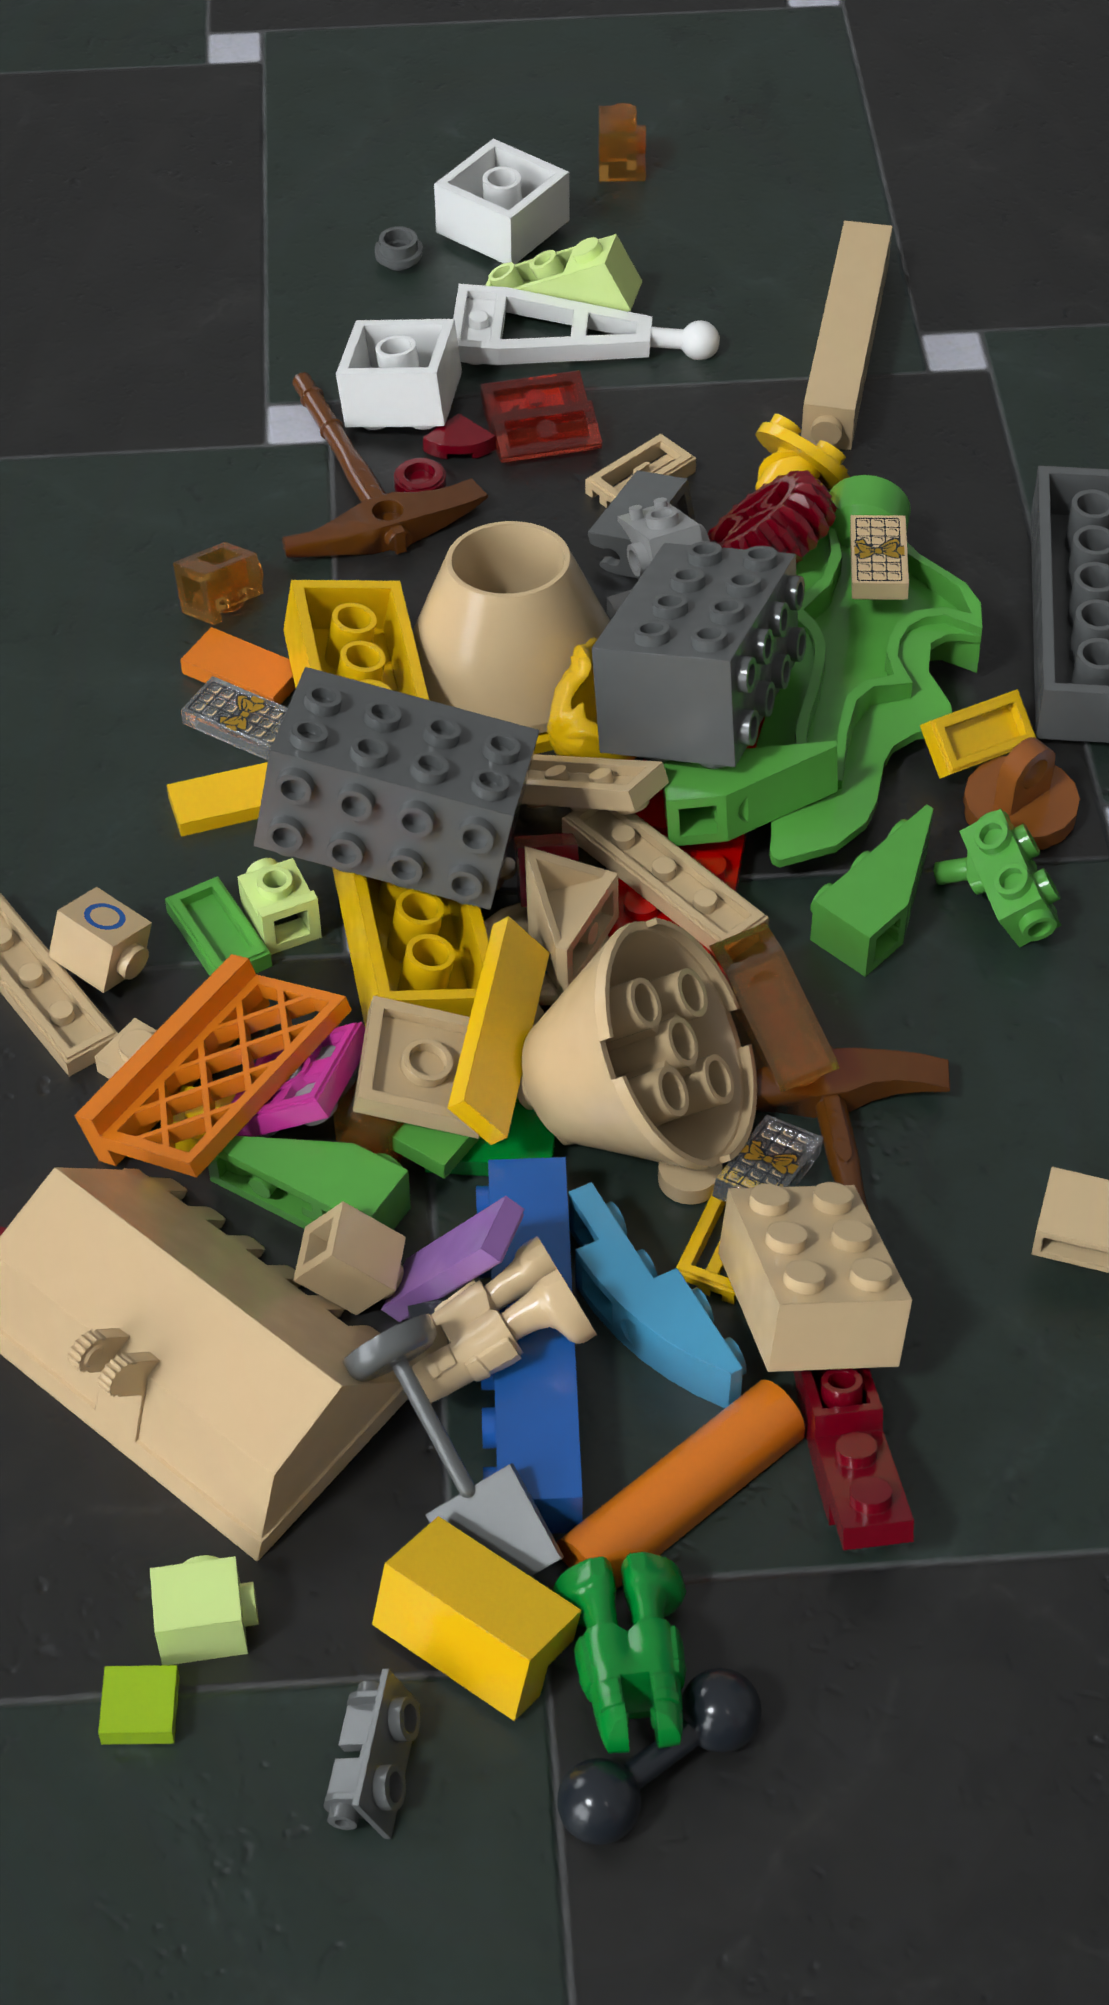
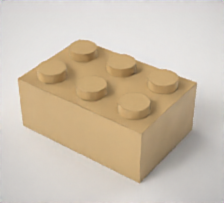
M824 1182L817 1186L780 1187L774 1184H759L753 1188H728L718 1254L767 1371L899 1367L912 1298L855 1186Z

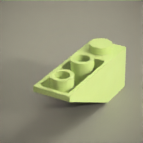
M617 234L601 239L595 237L587 238L574 247L558 252L547 250L538 254L535 258L521 263L513 264L512 262L501 264L489 274L485 286L509 287L628 312L633 307L642 284V279Z

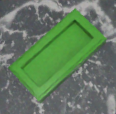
M218 876L165 898L168 915L209 976L231 954L249 958L256 973L272 967L270 951Z

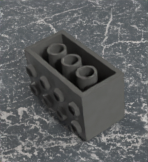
M710 541L697 542L692 545L664 543L592 647L600 753L643 757L647 761L667 762L674 760L699 763L701 766L711 769L726 766L736 767L747 746L755 744L759 725L763 718L770 717L772 714L775 697L779 690L787 688L791 669L795 662H801L805 654L806 631L805 628L798 627V611L803 604L805 583L803 576H796V554L777 552L774 548L768 546H755L746 550L722 548L718 543Z
M305 667L270 749L254 846L277 852L283 856L300 858L333 867L342 872L363 875L395 884L401 888L414 889L448 898L460 904L474 905L490 910L517 823L539 730Z

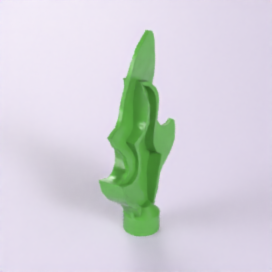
M872 475L852 476L832 487L829 493L832 495L831 500L837 507L836 519L833 525L829 527L827 536L820 539L817 547L809 551L803 557V561L796 564V576H803L805 583L804 600L801 609L798 611V627L805 628L806 631L805 654L803 660L795 662L791 669L787 688L780 689L776 695L772 714L770 717H765L756 748L836 740L838 792L771 822L769 856L771 863L779 868L835 853L863 832L876 810L883 770L891 755L915 740L924 739L919 725L952 713L950 702L929 673V661L943 660L977 673L982 635L981 602L966 582L919 554L908 542V599H852L851 515L906 516V535L911 514L909 499L896 484L881 477Z

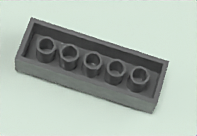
M1038 466L1031 510L1036 738L1109 743V469Z

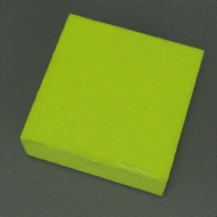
M177 1665L105 1666L98 1731L101 1745L174 1744L180 1678Z

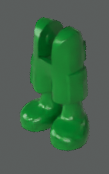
M637 1552L626 1556L621 1566V1578L625 1601L629 1611L632 1613L633 1627L628 1631L618 1625L616 1588L611 1562L605 1557L588 1558L567 1569L555 1582L553 1592L582 1610L577 1627H586L587 1630L583 1636L578 1638L574 1649L580 1678L579 1683L586 1698L592 1703L599 1734L607 1752H629V1720L650 1717L651 1726L655 1730L658 1749L680 1745L683 1734L681 1690L684 1687L687 1667L685 1665L684 1647L679 1629L675 1625L671 1626L664 1619L665 1616L675 1612L681 1606L686 1595V1587L680 1568L668 1558L656 1554Z

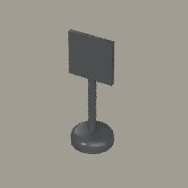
M428 1314L411 1318L382 1332L347 1355L343 1363L350 1376L358 1381H369L394 1371L459 1492V1495L425 1514L430 1523L438 1516L529 1576L537 1574L564 1558L513 1463L477 1484H474L409 1364V1361L431 1347L436 1339V1327Z

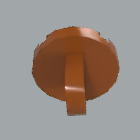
M1029 737L1015 746L1007 756L997 757L981 764L968 777L963 799L965 805L964 814L967 824L970 826L986 813L1002 809L1009 815L1015 827L1024 823L1032 834L1039 850H1044L1062 842L1074 829L1080 797L1075 782L1063 769L1055 765V753L1037 738Z

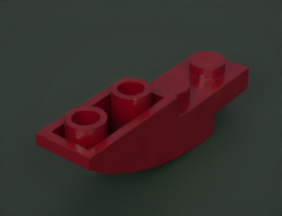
M869 1368L793 1371L800 1410L805 1424L807 1443L829 1526L836 1525L843 1551L914 1542V1519L883 1432V1407Z

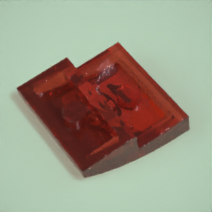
M580 370L481 384L480 396L489 431L496 436V452L501 463L602 448V439L592 400L587 401Z

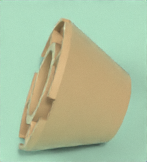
M503 521L476 527L454 541L446 554L412 632L430 701L538 729L539 733L547 732L554 690L564 672L570 667V656L573 655L574 647L586 644L590 638L595 637L598 639L610 622V619L567 544L559 535L537 524Z

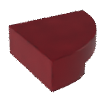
M458 413L446 421L445 426H439L423 437L424 452L441 459H448V454L472 453V459L496 450V436Z

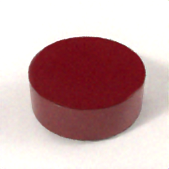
M428 458L407 460L401 463L394 472L395 492H421L446 487V473L443 466Z

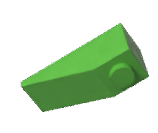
M235 1136L208 1165L210 1181L303 1229L343 1201L393 1230L411 1208L408 1170L403 1168L391 1156L384 1153L375 1154L355 1143Z

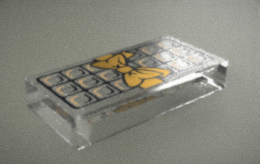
M212 676L181 709L183 724L268 760L270 749L288 708Z
M766 1115L749 1136L741 1152L729 1161L717 1176L712 1196L726 1202L728 1188H753L759 1184L796 1187L820 1156L824 1137Z

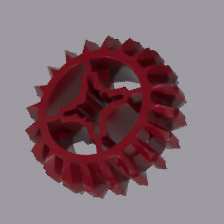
M808 470L790 471L787 475H778L770 483H763L758 490L752 494L748 493L747 497L739 504L733 505V509L725 516L719 518V523L709 530L708 537L710 542L718 543L722 548L746 550L755 546H768L774 548L777 552L796 554L797 563L803 561V557L817 547L818 541L827 536L829 527L833 525L836 519L837 507L831 500L832 495L819 479H816Z

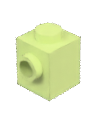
M202 1555L190 1558L183 1564L150 1568L154 1631L162 1665H174L248 1654L245 1627L259 1625L254 1582L240 1583L236 1556L218 1558Z

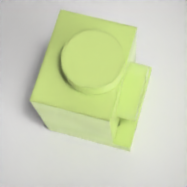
M263 858L250 865L246 874L237 876L241 908L271 955L322 938L318 898L314 890L310 891L293 858L279 863L272 858ZM294 914L298 916V919L274 926V921Z

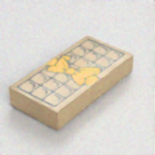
M851 515L852 599H908L909 575L906 516Z

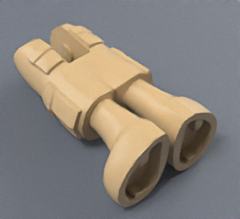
M538 1236L524 1243L516 1251L513 1261L485 1286L480 1280L476 1282L473 1279L447 1300L442 1301L434 1309V1313L428 1314L436 1327V1339L431 1347L409 1361V1364L430 1403L470 1384L474 1380L479 1382L487 1379L491 1374L499 1372L519 1361L523 1351L517 1340L532 1332L549 1327L554 1328L575 1344L585 1343L597 1334ZM518 1300V1301L515 1302L512 1306H510L508 1309H506L504 1312H502V1313L499 1312L501 1309H503V1308H504L505 1306H507L508 1304H510V1303H512V1302Z

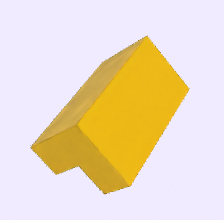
M438 1516L385 1562L372 1625L515 1721L541 1695L548 1665L574 1641L582 1610Z

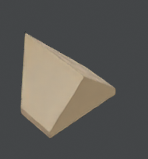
M524 846L528 934L550 953L546 970L557 991L564 992L593 958L619 918L618 873Z

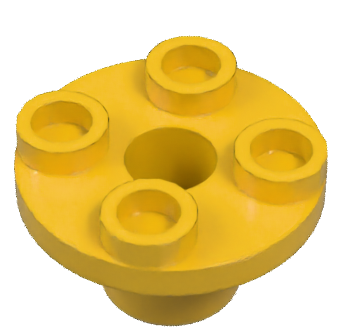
M775 414L770 422H763L755 434L758 441L771 453L770 456L763 460L759 467L758 481L755 489L758 490L763 483L772 482L778 475H787L790 471L808 470L826 488L832 489L838 482L850 477L847 473L848 470L842 465L846 456L839 449L823 440H819L817 445H814L799 435L801 429L794 422L782 415Z

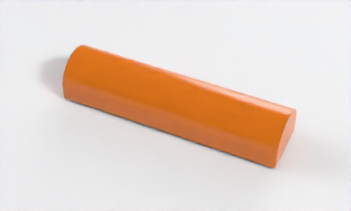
M765 1379L760 1380L559 1539L557 1545L564 1556L561 1560L571 1568L588 1558H607L613 1567L615 1588L617 1590L622 1586L621 1566L628 1554L637 1552L662 1554L804 1439L805 1424L798 1407L790 1396L777 1384Z

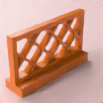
M231 954L74 1116L99 1161L117 1166L127 1156L197 1178L352 1009L346 996L257 975L249 958ZM268 999L278 1001V1004L268 1007L270 1005ZM315 1011L319 1012L313 1019L292 1026V1019ZM281 1023L282 1030L251 1040L252 1033ZM237 1038L240 1039V1045L229 1048ZM284 1050L275 1060L254 1067L255 1059ZM240 1064L243 1065V1071L213 1081L212 1074ZM201 1079V1086L180 1093L182 1085L192 1087ZM245 1091L236 1102L215 1108V1101ZM203 1105L204 1113L173 1123L174 1115ZM161 1120V1128L150 1131ZM206 1133L189 1152L175 1148V1143Z

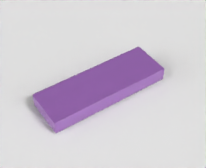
M504 1196L406 1258L403 1264L404 1273L402 1281L395 1293L386 1299L381 1310L398 1322L408 1319L407 1306L443 1298L502 1263L522 1221L524 1208L509 1197Z

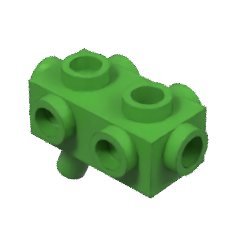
M1002 809L986 813L977 822L959 831L967 848V857L939 861L934 864V877L938 885L968 881L976 895L986 892L999 923L1019 948L1031 941H1038L1048 937L1056 928L1062 926L1056 907L1053 904L1060 900L1061 897L1046 869L1042 868L1037 871L1033 858L1040 855V850L1032 834L1024 823L1015 827L1009 815Z

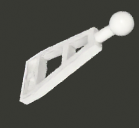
M459 284L453 319H455L460 360L472 365L649 357L650 347L682 349L691 359L706 360L717 352L720 344V336L717 329L707 321H694L684 329L652 327V316L509 287ZM506 312L572 325L571 336L502 339ZM592 329L612 333V335L587 336V330Z

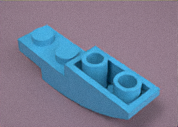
M592 1182L569 1191V1231L580 1247L576 1249V1288L592 1311L619 1341L662 1376L702 1399L723 1408L729 1406L741 1396L742 1375L746 1374L747 1371L746 1363L737 1343L731 1337L723 1339L714 1325L712 1309L704 1293L697 1287L691 1289L678 1268L658 1276L647 1252L643 1249L636 1251L629 1241L626 1224L618 1207L613 1202L605 1203Z

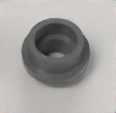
M397 226L384 230L375 245L376 260L381 265L395 271L409 269L417 264L423 256L422 243L417 239V234L407 227Z

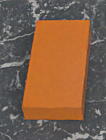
M213 627L180 659L182 674L208 685L211 682H216L212 683L211 686L217 685L213 687L220 690L223 689V691L229 690L225 692L232 695L235 694L232 690H235L249 697L252 695L265 700V704L274 708H278L295 689L290 659Z

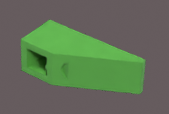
M836 740L745 749L736 767L726 766L711 769L703 767L699 763L674 760L663 762L669 781L663 787L668 839L676 846L730 841L838 792Z
M927 804L909 820H900L892 828L887 839L873 851L867 850L861 853L852 864L850 870L834 884H825L817 892L811 903L810 911L813 914L810 940L864 977L871 973L904 942L929 847L934 808Z

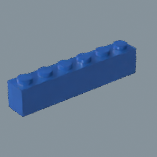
M566 1157L488 1160L489 1186H476L477 1214L504 1196H507L524 1208V1216L502 1263L483 1273L479 1278H495L513 1261L516 1251L524 1243L538 1236L572 1292ZM516 1300V1301H514V1302L508 1304V1305L505 1306L503 1309H501L499 1312H500V1313L504 1312L506 1309H508L510 1306H512V1305H513L515 1302H517L518 1300ZM549 1327L532 1332L517 1340L523 1351L520 1355L521 1359L511 1366L491 1374L489 1378L481 1380V1390H495V1407H482L483 1449L496 1448L497 1466L483 1467V1480L513 1463L551 1534L568 1533L582 1522V1477L575 1343L569 1341L558 1330Z

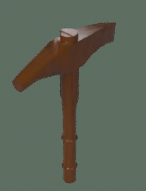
M306 372L299 373L294 377L293 386L300 396L301 404L308 409L320 429L321 437L326 439L333 450L348 482L361 503L317 529L284 536L282 543L287 558L369 555L388 550L400 554L406 552V548L412 543L435 533L471 512L489 497L472 478L436 490L391 492L386 494L370 467L357 452L345 433L343 423L336 418L326 402L323 390L317 387L310 374Z
M824 1041L812 1042V1046L806 1048L802 1054L791 1055L756 1070V1111L818 1118L834 1182L842 1185H854L869 1215L860 1158L849 1112L871 1101L896 1094L950 1091L948 1059L915 1052L886 1049H833L832 1046L825 1044Z

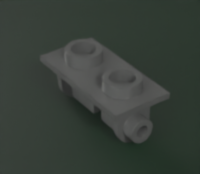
M382 1669L379 1683L362 1681L359 1683L357 1691L350 1693L348 1696L346 1714L338 1745L344 1752L361 1751L360 1757L335 1759L328 1792L323 1804L325 1810L329 1812L328 1823L331 1826L342 1830H353L357 1827L358 1819H365L384 1839L392 1838L397 1810L402 1807L405 1800L406 1767L412 1741L417 1738L421 1723L420 1703L390 1669Z

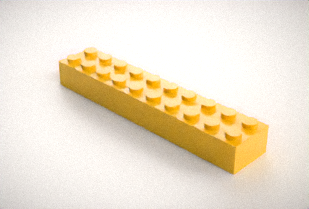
M291 580L283 630L295 689L304 668L308 667L429 700L400 581ZM332 867L365 1027L373 995L470 1017L489 942L480 907L460 904L448 898L414 889L401 888L389 882L355 873L342 872Z

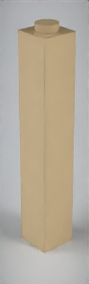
M844 220L803 405L801 437L814 445H817L819 440H823L837 449H852L889 266L892 226Z

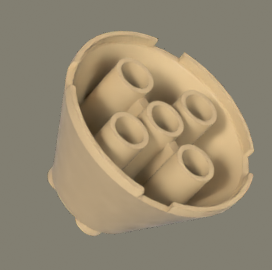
M660 918L648 921H635L619 928L608 939L546 1013L533 1025L523 1045L522 1076L517 1097L524 1108L535 1110L541 1122L563 1145L578 1144L684 1168L705 1170L734 1159L749 1139L757 1105L755 1059L752 1044L741 1047L730 1013L740 1009V1006L727 979L707 950L691 934L670 921Z

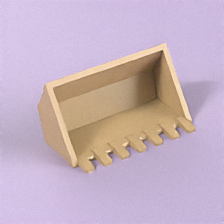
M55 1167L0 1236V1354L258 1562L407 1401L408 1397L394 1371L369 1381H358L350 1376L343 1363L344 1358L352 1351L381 1333L368 1325H346L338 1319L344 1312V1308L320 1295H306L298 1289L301 1285L293 1281L295 1269L288 1265H266L258 1258L262 1256L265 1250L264 1246L246 1235H226L219 1229L222 1228L226 1218L210 1207L187 1206L181 1200L184 1199L188 1190L171 1178L149 1177L139 1169L124 1168L123 1170Z

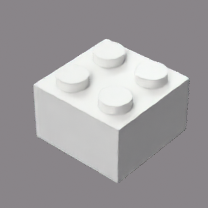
M496 139L489 141L434 184L436 232L501 263L512 262L516 264L569 221V172Z
M455 319L356 320L336 372L345 427H363L368 430H379L385 427H413L419 430H426L435 426H445L462 374Z

